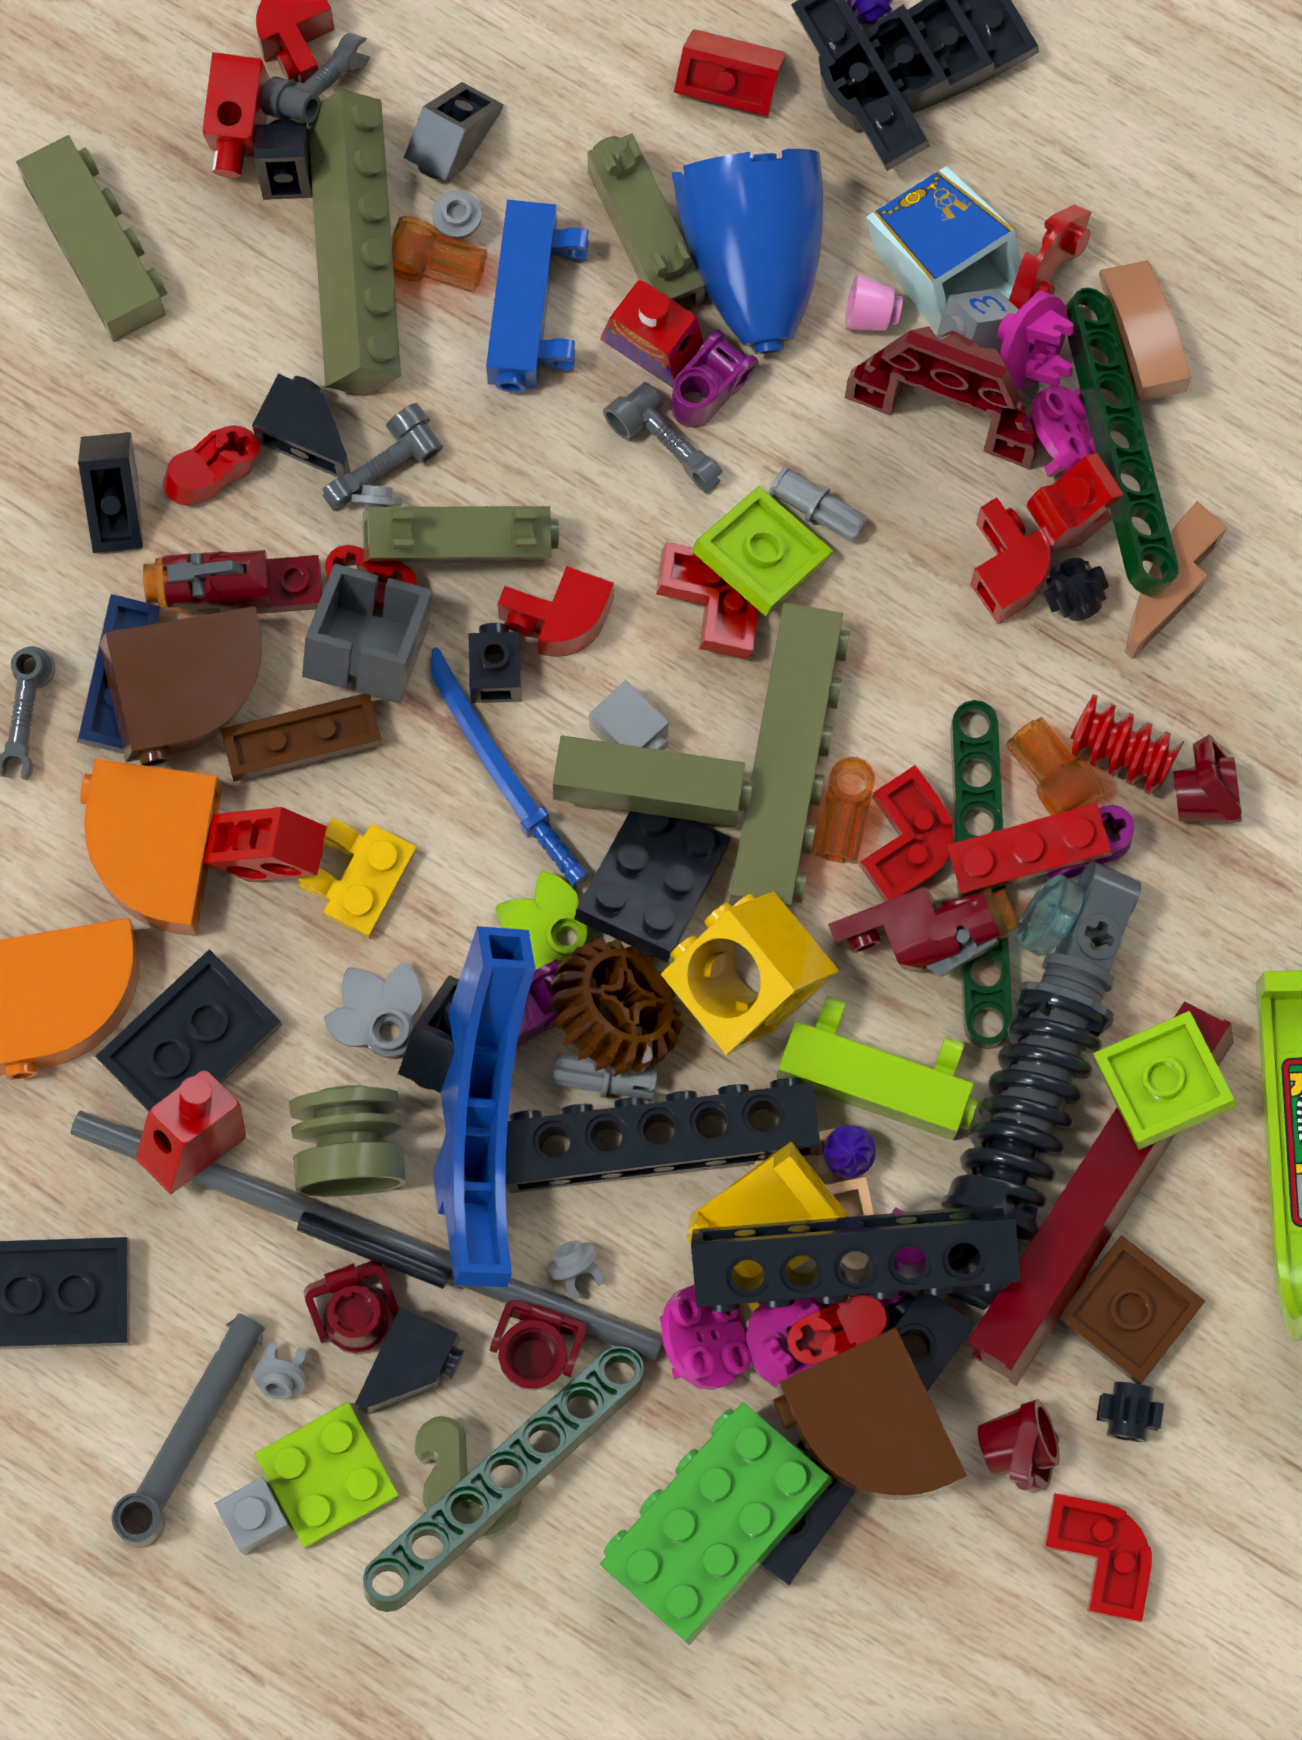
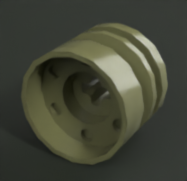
M346 1085L325 1088L317 1092L295 1097L289 1101L291 1117L303 1121L291 1127L293 1139L316 1143V1147L306 1149L293 1156L295 1187L298 1194L320 1197L351 1196L382 1192L406 1184L403 1147L394 1143L379 1142V1138L402 1129L400 1117L389 1114L400 1108L398 1091L388 1088Z

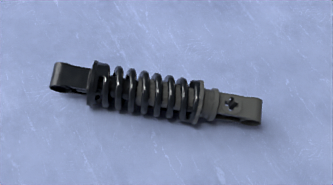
M1091 861L1081 873L1055 952L1046 954L1042 963V968L1045 971L1041 981L1023 982L1020 986L1019 991L1021 993L1016 1004L1018 1016L1007 1029L1008 1039L1012 1044L1004 1046L999 1051L997 1056L998 1062L1003 1070L996 1071L990 1076L988 1084L993 1096L986 1097L979 1106L980 1116L984 1122L975 1124L969 1133L971 1142L975 1147L967 1149L960 1158L961 1167L967 1174L957 1176L951 1182L947 1195H944L941 1206L944 1209L1013 1204L1017 1239L1031 1241L1037 1233L1038 1225L1035 1219L1038 1212L1037 1208L1045 1206L1047 1198L1044 1193L1027 1186L1029 1178L1042 1182H1051L1055 1179V1169L1036 1158L1038 1152L1050 1156H1061L1064 1153L1065 1144L1060 1139L1054 1137L1053 1134L1055 1129L1065 1131L1070 1130L1074 1126L1075 1121L1072 1115L1062 1109L1064 1103L1076 1105L1080 1104L1084 1098L1082 1090L1072 1084L1073 1078L1087 1079L1093 1072L1091 1064L1081 1058L1082 1053H1095L1101 1050L1102 1042L1099 1037L1112 1026L1114 1014L1102 1005V1000L1105 992L1111 990L1115 980L1110 974V970L1120 947L1129 917L1140 897V881L1096 861ZM1085 931H1090L1089 937L1085 935ZM1091 942L1095 943V948H1090ZM1020 1204L1024 1205L1023 1209L1019 1208ZM959 1243L950 1250L949 1254L956 1260L967 1261L977 1254L978 1249L969 1243ZM977 1285L956 1287L954 1292L946 1295L978 1309L985 1310L994 1300L998 1290L984 1291L978 1289Z

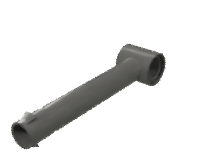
M238 1313L233 1320L225 1324L229 1330L223 1338L219 1350L215 1352L136 1493L128 1494L116 1503L112 1511V1525L116 1533L126 1544L137 1548L147 1547L155 1543L162 1535L165 1525L162 1510L240 1375L244 1363L249 1359L257 1343L262 1345L265 1327L253 1319ZM136 1507L148 1508L152 1511L153 1515L151 1526L141 1534H131L124 1527V1519L127 1513Z

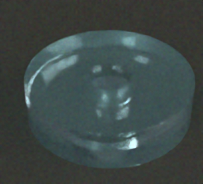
M1056 875L1048 880L1033 896L1020 919L1016 933L1018 945L1038 957L1051 952L1064 939L1073 926L1082 906L1083 888L1064 875Z

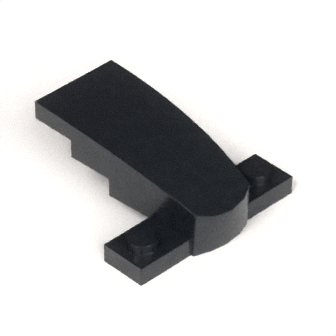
M797 0L791 4L796 17L819 54L821 86L828 108L847 127L854 131L863 130L886 171L930 147L913 113L965 92L1039 53L1038 44L1011 0H922L908 10L903 4L865 31H863L846 0Z

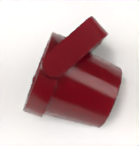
M1208 734L1193 743L1195 767L1173 771L1179 821H1226V824L1242 822V808L1240 805L1235 758L1228 757L1215 739Z
M374 1261L358 1266L352 1263L324 1274L325 1278L310 1283L305 1287L303 1292L305 1302L321 1344L329 1341V1337L333 1345L346 1353L354 1355L366 1354L382 1346L393 1323L392 1314L396 1316L399 1311L383 1265ZM378 1274L387 1301L382 1294L372 1287L357 1284L361 1283L363 1279ZM329 1292L331 1294L335 1293L326 1304L323 1326L313 1298Z
M511 1300L504 1307L489 1351L498 1353L502 1373L510 1383L525 1390H540L551 1386L560 1378L562 1373L564 1376L571 1377L584 1342L586 1326L582 1321L565 1316L564 1313L536 1304L531 1305L518 1300ZM511 1317L523 1321L506 1331ZM560 1333L575 1337L568 1360L565 1341Z
M1039 1399L1023 1403L1018 1409L978 1425L980 1449L991 1474L997 1476L1009 1473L1010 1480L1015 1481L1019 1489L1030 1493L1039 1492L1041 1489L1046 1490L1049 1487L1053 1467L1059 1465L1060 1462L1059 1435L1054 1430L1050 1416Z

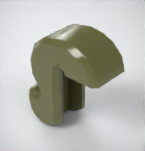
M445 1416L433 1417L425 1422L418 1430L415 1439V1454L420 1463L426 1464L430 1460L436 1462L424 1484L423 1503L426 1510H429L467 1475L466 1432L458 1422ZM463 1500L455 1504L451 1513L460 1523L469 1524L481 1517L482 1509L474 1501ZM520 1500L477 1540L493 1538L504 1533L518 1519L522 1501Z

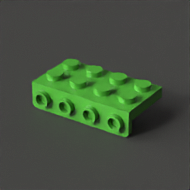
M744 1402L735 1411L733 1409L726 1410L716 1420L711 1428L712 1437L699 1451L693 1449L682 1458L676 1467L675 1473L677 1476L664 1491L658 1489L645 1500L639 1511L642 1516L628 1532L625 1529L621 1530L608 1542L604 1549L606 1557L599 1563L615 1580L623 1585L688 1645L696 1639L833 1482L829 1475Z

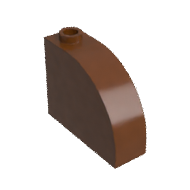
M255 606L105 632L99 646L125 762L140 760L141 765L154 766L171 760L170 754L202 745L219 734L221 728H225L231 723L252 692L261 666L262 637Z
M896 1328L779 1382L777 1385L780 1396L772 1401L785 1429L795 1426L801 1441L815 1462L836 1481L852 1490L876 1498L894 1500L913 1499L941 1491L967 1477Z

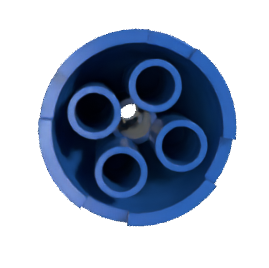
M811 149L782 150V158H777L775 153L750 155V152L684 165V174L682 172L672 173L678 214L687 247L698 273L705 283V289L712 303L744 346H754L755 354L784 351V342L794 338L805 314L814 287L820 258L823 231V183L820 153Z

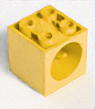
M772 891L757 898H754L752 894H748L733 906L727 902L718 907L705 919L704 923L708 929L698 938L695 935L690 936L670 953L674 961L661 973V976L724 1054L728 1055L771 1035L839 970L779 896ZM736 942L748 950L758 966L760 974L759 994L750 990L737 973L734 963Z

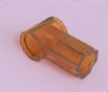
M410 216L399 217L391 237L394 276L415 282L421 281L425 277L474 293L476 288L479 287L488 257L487 249L440 235L433 225L421 219Z
M1042 717L1026 724L1007 741L1006 747L1036 784L1037 795L1050 815L1090 805L1104 795L1103 785L1092 768L1079 757L1075 759Z
M846 757L839 760L832 767L814 849L815 856L842 864L858 863L870 801L875 786V774L872 767L865 760L858 757ZM845 774H856L864 780L866 787L859 794L848 795L839 789L837 781Z

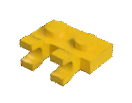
M331 817L326 828L324 844L352 857L340 881L319 868L317 876L299 877V888L328 901L323 911L324 917L369 939L415 855L417 846L372 823L365 835L362 836L350 826Z

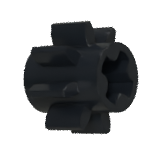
M1069 558L1052 568L1050 578L1046 579L1049 588L1043 592L1051 612L1061 610L1063 618L1081 621L1099 612L1102 607V601L1107 599L1104 590L1109 587V584L1101 566L1091 568L1089 561H1085L1082 558Z
M1114 1382L1113 1394L1102 1393L1099 1397L1096 1421L1108 1422V1437L1131 1442H1146L1148 1430L1158 1431V1429H1161L1164 1403L1152 1402L1154 1392L1152 1387L1129 1382Z

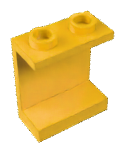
M790 1142L692 1212L688 1225L690 1234L687 1235V1239L691 1245L693 1229L849 1217V1215L795 1145ZM794 1257L788 1262V1265L794 1270L810 1259V1257ZM753 1260L741 1261L734 1267L738 1274L747 1278L756 1277L763 1271L761 1265ZM761 1302L746 1303L751 1311L761 1306Z

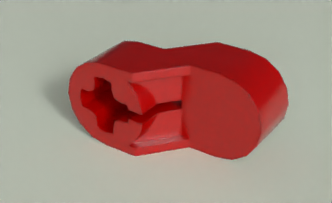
M237 425L211 431L195 447L172 457L163 478L162 487L165 494L170 500L186 506L210 500L229 482L243 478L250 473L259 453L260 444L257 437L252 431Z
M859 1294L849 1297L843 1302L828 1306L795 1322L788 1334L789 1350L794 1358L804 1364H819L883 1334L889 1319L887 1308L882 1300L871 1298L870 1294ZM840 1325L843 1326L844 1330L834 1333L833 1328Z

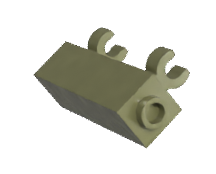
M633 133L621 138L611 136L599 141L592 150L587 151L588 174L638 279L645 281L686 310L703 305L705 300V283L698 273L688 247Z
M550 506L368 507L363 511L364 563L538 562L549 559L551 557V549H558L559 523L557 519H551Z
M561 735L553 778V800L574 803V806L595 809V806L692 820L708 826L716 827V824L736 827L738 811L749 812L753 781L743 780L745 762Z

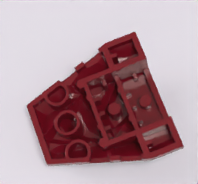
M930 326L909 330L851 370L847 379L845 399L891 416L905 382L992 416L983 452L1030 469L1039 440L1009 371L996 349L981 348L974 341L953 330L935 335Z

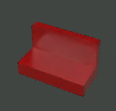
M693 29L683 45L674 93L768 116L773 102L778 75L784 64L786 53Z

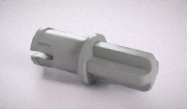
M788 466L783 467L771 485L769 493L805 514L807 522L810 523L816 520L848 541H854L858 538L867 521L865 516L831 496L830 488L825 486L821 489L792 471Z
M563 1054L556 1056L552 1071V1082L555 1085L600 1092V1098H605L606 1093L626 1097H642L649 1102L653 1100V1089H655L657 1068L644 1070L642 1073L635 1074L634 1076H630L625 1072L614 1077L608 1067L595 1072L592 1059L578 1060V1057Z

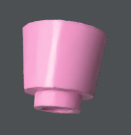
M855 275L846 306L845 329L886 331L889 324L897 326L902 311L903 297L895 295V288Z

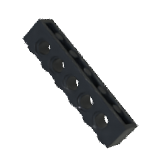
M782 1078L771 1081L769 1083L770 1088L749 1091V1086L746 1084H734L718 1088V1095L697 1097L696 1091H678L667 1094L666 1101L645 1104V1098L630 1097L614 1101V1108L593 1110L592 1104H574L563 1107L562 1114L542 1117L541 1111L538 1110L512 1113L510 1115L511 1121H508L507 1189L509 1193L750 1164L756 1161H765L790 1142L795 1145L802 1156L820 1155L821 1144L813 1084H801L800 1078ZM767 1109L774 1112L779 1121L773 1129L761 1132L755 1130L750 1125L749 1118L757 1110ZM707 1116H717L723 1119L727 1126L720 1136L706 1138L697 1131L698 1123ZM657 1122L667 1123L674 1129V1135L665 1144H653L645 1138V1133L649 1126ZM608 1128L617 1130L622 1135V1140L614 1150L602 1151L593 1145L594 1137L599 1131ZM553 1135L564 1136L570 1141L567 1152L557 1158L548 1157L541 1152L544 1141Z
M1013 1204L693 1229L691 1254L697 1307L709 1306L710 1310L715 1312L733 1311L739 1309L742 1303L763 1302L764 1306L770 1308H780L792 1305L795 1299L816 1298L817 1302L832 1304L847 1300L848 1295L870 1294V1297L874 1299H892L900 1296L902 1291L921 1289L929 1295H945L954 1292L956 1287L977 1285V1288L980 1290L997 1291L1009 1287L1011 1282H1021L1016 1218ZM959 1243H969L978 1249L977 1254L967 1261L956 1260L949 1252ZM906 1247L917 1248L924 1254L923 1259L914 1265L902 1264L895 1256L901 1249ZM854 1251L862 1252L870 1258L869 1264L861 1269L848 1268L841 1260L846 1254ZM797 1256H807L813 1259L817 1266L811 1272L802 1274L793 1271L789 1267L788 1262ZM753 1260L761 1265L763 1271L756 1277L747 1278L738 1274L734 1267L741 1261Z
M921 1289L916 1298L909 1292H906L889 1316L890 1319L897 1323L894 1328L897 1329L901 1338L905 1335L913 1334L924 1340L927 1347L926 1357L912 1362L927 1392L976 1325V1323L937 1295L926 1294L923 1289ZM800 1439L796 1446L813 1463H816ZM835 1480L833 1487L824 1491L803 1515L804 1524L802 1530L794 1535H786L758 1568L787 1588L856 1491Z

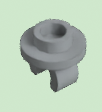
M447 192L440 196L433 206L432 219L434 226L451 244L458 239L467 238L474 234L480 226L482 220L480 204L475 197L467 192Z
M363 485L362 495L352 494L351 502L365 503V509H367L368 507H387V505L401 506L402 498L392 497V487Z
M574 1240L563 1244L553 1252V1260L549 1263L547 1271L552 1279L561 1280L563 1288L574 1300L580 1297L578 1290L575 1288V1280L578 1275L590 1273V1276L598 1286L604 1283L603 1273L594 1263L598 1252L593 1244H581L580 1241Z
M269 1343L265 1350V1360L260 1361L255 1366L253 1372L255 1384L265 1395L274 1399H287L301 1394L306 1384L304 1348L298 1347L295 1358L288 1362L276 1359L277 1343Z

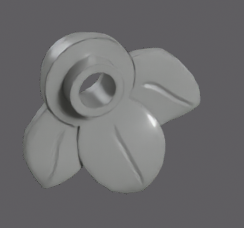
M403 962L389 974L384 982L381 978L370 972L348 967L342 983V998L345 1007L330 1012L324 1017L328 1030L337 1041L348 1047L368 1046L373 1053L384 1058H395L403 1055L415 1025L412 1018L422 1004V989L414 970L407 963ZM387 1025L397 1026L400 1030L399 1036L393 1041H385L380 1036L383 1027Z

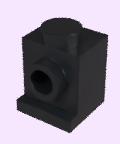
M504 623L480 625L479 633H468L471 703L522 702L519 632H509V626ZM486 654L504 655L503 659L495 664L489 663L485 659Z

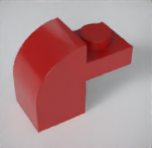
M261 0L258 6L256 28L264 61L267 62L277 57L281 70L287 80L296 78L297 82L304 83L319 70L318 64L306 43L335 30L331 6L327 0Z
M1098 453L1083 457L1054 484L1039 488L1028 500L1026 508L1047 538L1054 551H1062L1081 546L1112 519L1108 508L1124 494Z
M996 497L980 507L976 525L997 555L974 569L970 585L996 623L1000 624L1026 608L1039 594L1050 564V544L1041 529L1024 537L1025 527L1019 515L1011 507L1005 509Z
M566 566L552 602L504 586L497 603L498 616L514 632H519V634L531 636L533 632L539 633V654L551 657L572 655L589 646L601 632L614 600V582Z

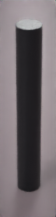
M306 1211L303 1212L297 1226L298 1232L441 1289L445 1288L451 1273L449 1268Z

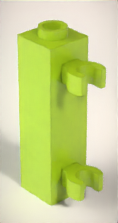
M826 996L816 1027L795 1021L778 1068L776 1079L800 1078L801 1084L812 1083L813 1092L952 1141L959 1127L966 1130L969 1129L978 1104V1100L969 1098L974 1083L954 1076L965 1045L964 1043L945 1037L934 1069L835 1035L846 1002Z

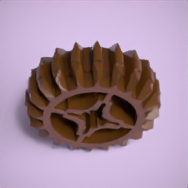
M600 938L589 945L585 944L582 947L576 948L557 967V971L554 973L555 978L548 988L553 997L547 1008L558 1015L552 1027L564 1030L567 1035L563 1045L574 1044L579 1050L578 1060L591 1058L595 1072L608 1067L614 1077L625 1072L630 1076H634L635 1074L642 1073L644 1070H648L650 1067L654 1068L674 1049L675 1044L679 1041L677 1036L684 1026V1023L678 1018L684 1006L674 1000L676 993L661 976L663 971H658L653 965L654 956L643 958L639 955L637 948L633 946L624 948L622 942L617 939L606 943ZM590 980H596L597 988L590 987ZM636 1026L642 1027L641 1036H637Z

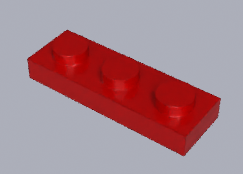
M1097 803L947 845L962 897L1112 855Z

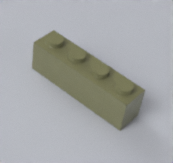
M67 135L17 160L16 163L25 186L112 341L114 342L165 316L161 297L167 295L164 284L154 268L148 271L144 269L138 258L145 254L133 229L130 227L123 231L116 217L121 215L122 212L111 190L107 187L100 191L93 177L98 175L99 171L87 148L85 147L78 151L70 136Z

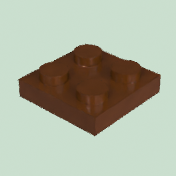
M1121 1235L1074 1294L1058 1322L1133 1382L1142 1384L1205 1303V1300Z

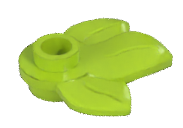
M540 872L535 887V899H514L496 905L497 917L502 928L529 930L536 970L553 961L563 962L576 948L582 947L585 944L589 945L593 941L591 927L574 920L578 907L576 891L565 880L553 873ZM569 930L574 932L577 936L576 942L571 946L561 945L557 941V937L562 931Z

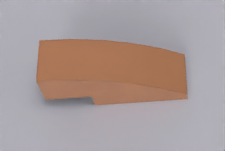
M1146 260L1100 270L1099 276L1103 291L1110 300L1114 310L1137 402L1186 392L1192 377L1173 316L1149 261Z
M1198 501L1182 517L1171 532L1179 569L1177 578L1160 595L1147 596L1142 593L1139 594L1130 622L1125 653L1131 659L1201 591L1208 576L1198 565L1219 545L1227 527ZM1153 564L1148 574L1155 579H1162L1159 568Z

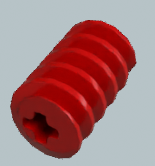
M1093 694L1071 734L1070 739H1073L1072 756L1078 758L1090 748V765L1097 767L1108 757L1110 758L1109 775L1114 777L1123 768L1127 767L1126 783L1133 786L1144 776L1146 777L1144 792L1148 795L1153 794L1163 784L1184 741L1172 751L1169 749L1171 733L1166 731L1155 741L1151 740L1153 724L1150 722L1144 724L1137 732L1133 731L1134 714L1130 712L1119 722L1114 721L1116 705L1113 703L1108 705L1101 713L1096 712L1098 696Z

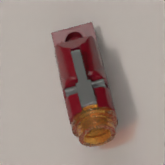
M266 550L220 551L165 555L156 558L155 563L143 564L146 603L159 604L160 609L179 607L192 610L220 607L221 612L255 606L257 614L316 610L322 597L319 555L268 559Z
M926 887L828 924L835 944L842 950L850 948L852 953L866 951L881 943L879 936L887 934L896 960L903 969L924 970L928 968L940 977L949 974L965 963L999 944V940L1010 937L1008 931L1020 927L1005 888L994 893L990 888L972 896L942 901L943 907L937 909L931 893Z

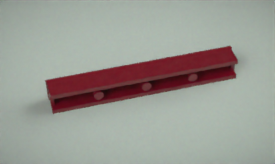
M1184 1001L1175 1017L1190 1011L1217 1066H1219L1234 1043L1231 1022L1225 1019L1222 1021ZM1116 1107L1019 1259L1021 1282H1011L1009 1287L998 1292L968 1339L967 1344L975 1349L972 1353V1357L975 1360L1005 1376L1013 1385H1018L1175 1134L1138 1150L1118 1107Z

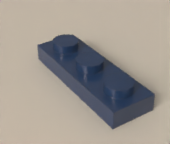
M111 594L99 644L105 632L156 624L161 606ZM98 646L77 743L123 753L100 646Z

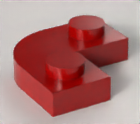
M1074 204L1053 214L1045 221L1044 227L1047 231L1042 239V247L1037 256L1025 252L1011 291L1009 301L1017 309H1020L1040 290L1054 295L1055 286L1051 283L1056 267L1079 257L1088 244L1090 230L1087 229V225L1092 213L1091 211Z
M666 541L661 552L656 595L705 605L699 649L748 660L753 652L758 609L691 551L693 547Z
M916 765L873 792L872 796L899 835L860 862V868L884 902L910 893L935 877L945 866L950 856L947 845L953 844V822L951 816Z
M1054 1493L1052 1495L1043 1548L1096 1558L1087 1612L1138 1623L1142 1622L1152 1568V1551L1139 1525L1126 1514V1511L1119 1507Z

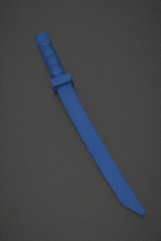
M437 647L433 648L431 676L474 751L520 818L522 832L527 838L531 835L537 838V842L546 850L551 860L555 861L556 866L565 874L569 883L573 887L579 886L589 877V874L578 863L579 861L573 853H570L569 848L561 841L555 830L551 829L549 813L543 806L538 809L482 725L441 650Z

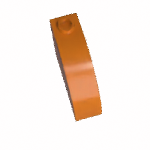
M95 759L92 774L85 773L83 777L80 801L81 804H87L84 828L90 860L106 890L116 903L128 914L150 927L176 934L197 936L209 867L203 864L212 815L218 814L222 787L217 776Z
M130 918L0 940V1075L6 1074L9 1080L34 1077L38 1075V1068L62 1064L88 1053L101 1044L116 1029L131 1005L139 977V950L136 929Z

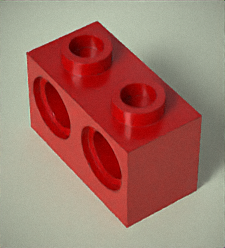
M283 807L213 814L203 864L248 882L317 876L323 855V844L327 826Z

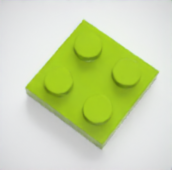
M760 486L756 487L696 540L691 550L764 616L770 614L821 568L833 552L831 548Z
M1190 1011L1093 1053L1095 1063L1138 1150L1236 1107L1235 1099Z
M349 1402L342 1404L254 1453L305 1549L399 1498L394 1485Z

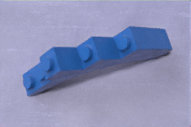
M477 926L449 1009L454 1054L440 1092L446 1135L432 1174L438 1214L445 1215L455 1285L507 1287L512 1275L506 1214V1144L510 1091L518 1035L527 996L536 970L529 930Z

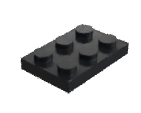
M630 811L576 909L574 920L668 963L671 958L670 953L679 943L728 849L731 837L697 821Z
M209 949L95 1057L149 1112L153 1106L178 1089L185 1079L195 1076L201 1071H208L221 1084L282 1026V1023Z
M128 1237L0 1241V1349L130 1345V1240Z

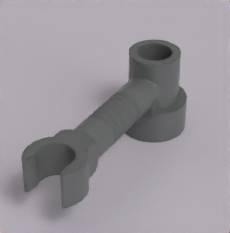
M346 33L341 38L338 47L334 50L333 57L304 83H296L278 76L270 78L261 93L260 104L262 111L266 115L281 120L294 118L306 123L313 122L317 118L321 107L319 96L345 72H352L356 68L361 69L368 63L370 56L357 52L359 46L367 38L353 33Z
M643 382L626 397L618 396L603 409L604 417L609 426L625 440L631 439L641 429L647 428L660 440V443H663V446H666L667 450H670V453H673V456L683 465L685 472L690 476L694 484L704 493L709 492L720 482L718 476L723 471L718 464L703 452L697 451L688 441H685V438L678 431H675V428L657 411L663 405V400L657 390L649 383Z
M418 403L405 407L387 422V429L397 441L395 444L387 448L386 451H383L382 454L375 456L370 462H366V465L363 464L353 472H348L342 477L333 480L322 489L324 492L322 496L333 511L340 509L350 502L352 494H360L363 485H370L375 479H379V476L382 477L391 468H395V466H398L411 456H414L417 462L422 464L442 450L443 445L428 426L430 422L429 417Z
M35 646L25 647L17 651L11 659V669L17 684L14 697L15 705L13 706L14 710L11 717L12 725H10L5 750L0 754V776L2 777L5 776L8 760L13 757H18L22 761L21 778L23 780H27L32 773L33 765L28 756V742L30 735L29 727L31 726L30 722L33 716V702L35 701L37 688L44 687L50 683L56 670L53 657L47 651ZM34 657L36 668L32 673L26 674L24 672V663L27 659Z

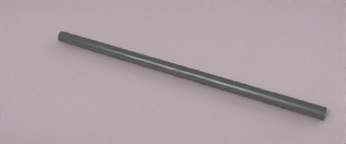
M81 1110L76 1115L71 1128V1135L136 1160L142 1136L141 1133ZM215 1162L190 1180L299 1223L303 1212L306 1211L449 1268L451 1273L448 1282L454 1283L450 1253ZM510 1278L507 1287L459 1285L505 1304L511 1300H518L564 1313L565 1316L580 1320L585 1324V1335L613 1346L629 1347L636 1351L639 1356L654 1362L663 1344L661 1335L514 1278Z

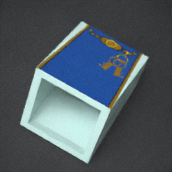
M947 166L866 217L874 251L936 334L949 295L997 288L1009 300L1021 264L1015 231Z

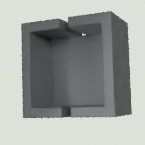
M334 564L305 637L302 677L345 689L349 681L357 683L356 692L401 703L428 630L433 590L388 578L385 587L383 616L380 618L374 616L379 575Z

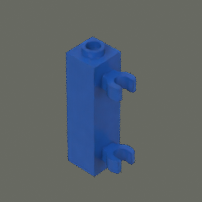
M507 199L486 362L488 384L496 385L498 389L505 392L518 393L523 392L525 388L537 389L540 366H547L558 371H574L575 341L563 338L543 340L553 255L573 261H587L589 230L583 228L557 229L556 204Z

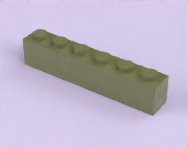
M340 89L321 102L317 118L313 122L308 123L325 387L367 396L401 377L381 99Z
M783 602L751 776L753 787L749 812L745 811L730 891L729 904L731 906L748 894H752L754 898H757L772 891L779 896L789 910L791 909L792 902L802 904L807 873L797 871L801 853L811 854L816 824L806 822L809 804L820 805L825 775L815 774L818 756L828 757L833 727L824 726V719L827 707L837 709L842 679L832 677L835 659L845 661L850 631L841 630L843 613Z

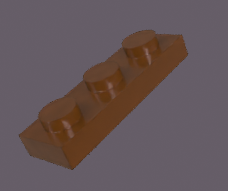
M359 694L221 728L234 782L383 745L371 696L367 694Z

